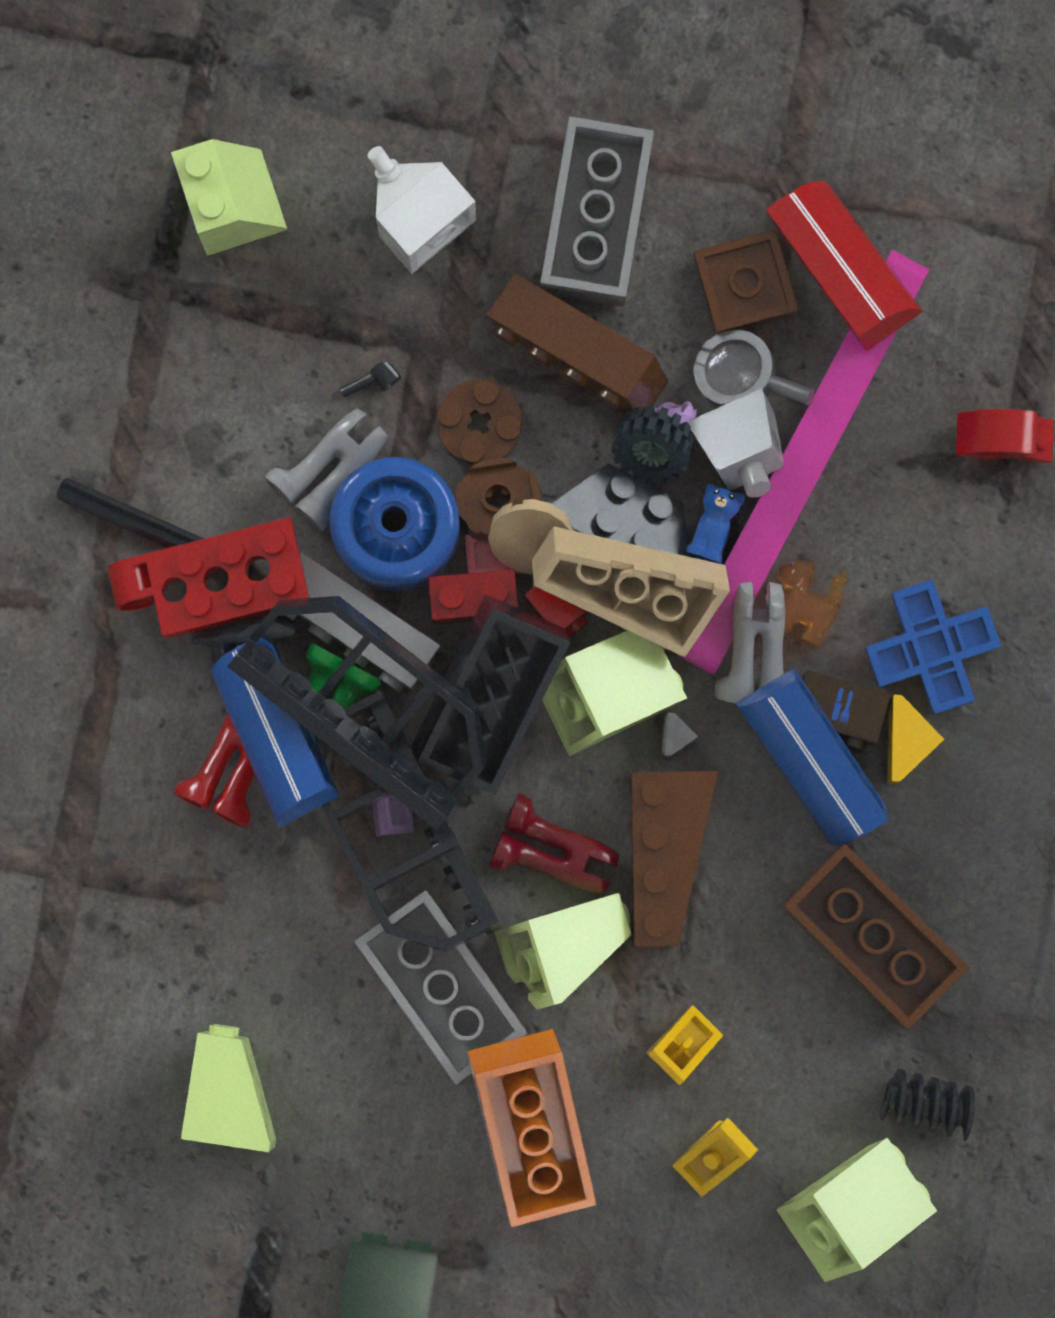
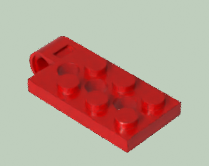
M291 517L123 559L108 566L116 610L134 611L155 604L161 633L165 639L268 614L279 600L310 598L295 527ZM260 559L268 561L270 572L265 579L261 581L249 579L248 569L254 561ZM216 570L226 571L229 577L227 586L218 592L208 590L206 584L208 576ZM174 581L185 582L187 586L185 597L178 602L167 601L165 597L167 586Z

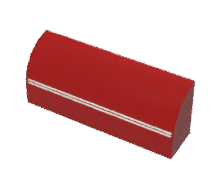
M813 181L802 185L766 209L776 228L866 351L923 312L838 195L825 181Z

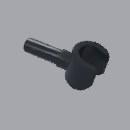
M380 362L364 377L341 387L340 391L342 396L346 397L372 385L374 382H377L382 390L386 391L401 379V375L392 364Z

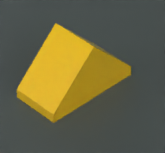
M892 695L888 702L887 784H896L904 779L944 740L902 695Z
M692 1005L648 1049L646 1054L678 1085H681L723 1037V1034Z

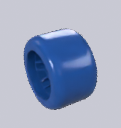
M386 457L362 465L352 472L341 484L331 505L329 524L336 552L350 573L371 587L386 591H406L420 587L429 582V577L438 576L447 567L456 551L460 536V520L455 497L450 487L438 473L418 461L403 457ZM391 511L403 513L407 518L404 528L397 532L386 530L382 526V520L387 513Z

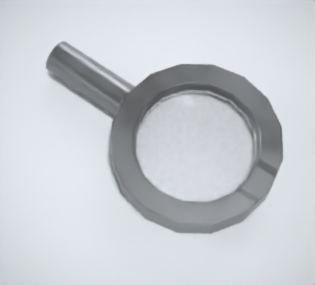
M733 329L718 333L702 346L693 368L697 387L707 402L717 408L761 388L765 395L768 392H772L805 405H809L814 396V389L775 376L776 369L772 353L761 338L749 331Z

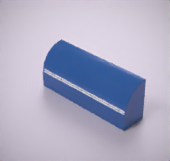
M261 637L256 645L259 644L268 648L281 664L274 646ZM242 644L223 655L213 665L211 674L278 827H281L338 798L340 795L313 734L227 667L244 645Z
M795 668L736 702V705L831 845L851 842L888 821L887 806Z

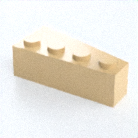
M553 526L532 559L534 586L683 657H686L730 592L726 565Z

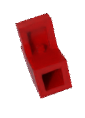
M983 409L957 413L956 455L984 461L1014 458L1035 463L1052 462L1054 420L1037 417L1038 412L1016 409Z

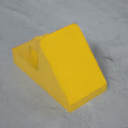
M726 1118L724 1121H717L672 1166L703 1197L750 1160L758 1149L729 1118Z

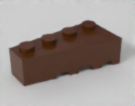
M516 273L513 274L487 313V317L495 328L493 334L510 346H514L517 342L529 350L527 354L535 361L546 367L552 365L563 372L562 375L581 388L586 387L604 402L625 414L628 411L632 413L633 409L639 406L645 412L647 405H654L669 382L655 355Z
M719 771L632 772L630 774L633 947L679 946Z

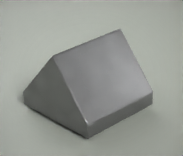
M668 712L664 716L661 745L662 758L669 759L698 738L675 713Z

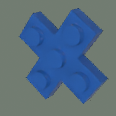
M933 579L892 592L890 595L904 634L864 648L877 687L881 688L919 675L932 715L975 701L961 660L1001 647L988 606L947 619Z

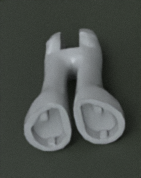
M358 408L339 420L297 466L289 471L273 468L264 476L269 486L288 505L292 506L320 472L333 459L339 458L340 462L328 477L295 505L297 513L320 532H323L329 526L330 508L341 484L356 469L371 462L388 438V435L379 426L358 445L351 436L359 429L368 414Z
M752 582L738 584L733 606L732 664L729 675L719 678L715 683L714 697L717 699L736 703L754 692L753 660L754 641L757 634H760L762 637V660L757 690L784 674L783 637L786 610L782 584L768 582L766 609L753 608Z

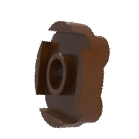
M489 379L467 381L453 388L438 409V435L446 451L453 458L463 463L475 464L488 458H506L514 450L521 433V411L513 395L494 381ZM478 412L481 416L487 414L491 418L487 423L489 430L486 433L482 434L478 429L471 432L468 428V425L472 422V414Z
M503 457L481 460L469 468V473L463 477L462 481H459L455 491L459 520L473 539L489 542L488 536L493 516L501 509L495 508L494 505H488L486 502L492 500L494 492H501L503 498H510V501L505 503L504 506L512 503V506L522 504L523 500L529 499L541 501L540 487L536 477L529 470L527 472L524 468L517 466L516 461Z

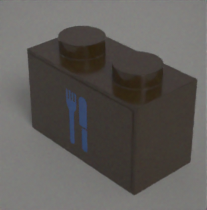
M807 670L803 674L802 680L845 745L852 749L864 751L866 745L873 746L877 744L891 694Z

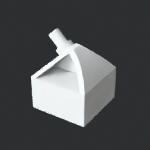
M381 146L374 147L369 151L367 156L376 168L375 176L378 179L376 222L379 237L409 272L413 274L476 221L475 200L442 162L398 164L395 159L388 157Z

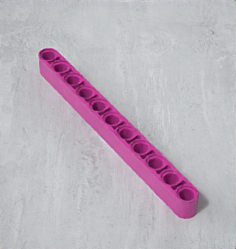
M891 250L886 262L914 299L930 269ZM849 329L783 453V466L781 469L774 471L769 480L771 489L763 496H760L724 564L726 565L730 592L686 657L676 654V656L712 675L716 673L733 641V606L738 584L752 582L753 599L755 600L897 330L866 351Z

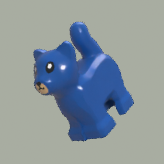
M713 484L707 485L703 498L705 513L700 518L692 544L687 548V556L721 564L731 529L729 521L738 513L745 500V496L742 493H733L730 490L718 488Z

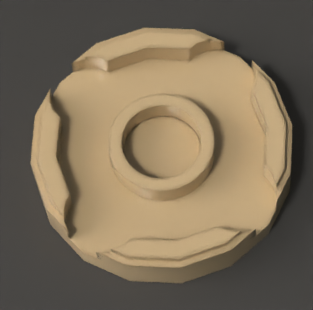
M529 499L523 500L522 504L512 506V503L503 506L493 516L488 540L492 553L502 564L518 572L533 574L532 559L553 526L575 531V529L573 530V527L570 525V518L558 507L548 502Z

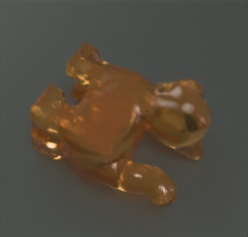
M797 559L790 564L781 565L777 576L784 588L786 610L784 634H791L795 623L800 622L807 629V631L803 632L801 641L821 648L826 638L827 629L837 618L843 601V588L849 581V577L842 572L836 574L831 580L827 596L808 592V588L814 580L815 564L813 560L806 562Z

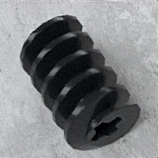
M898 1068L887 1083L881 1104L880 1120L883 1121L888 1112L893 1110L895 1123L898 1125L909 1114L911 1115L912 1127L914 1129H917L925 1118L928 1119L929 1132L935 1133L940 1123H945L946 1136L952 1137L957 1127H962L963 1141H966L974 1121L976 1108L975 1092L972 1086L966 1085L958 1095L957 1084L949 1081L941 1091L940 1080L936 1077H931L924 1087L923 1076L919 1073H914L907 1083L905 1070Z

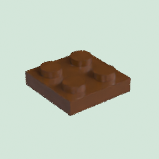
M776 229L693 252L716 335L721 332L737 330L798 312L799 309Z

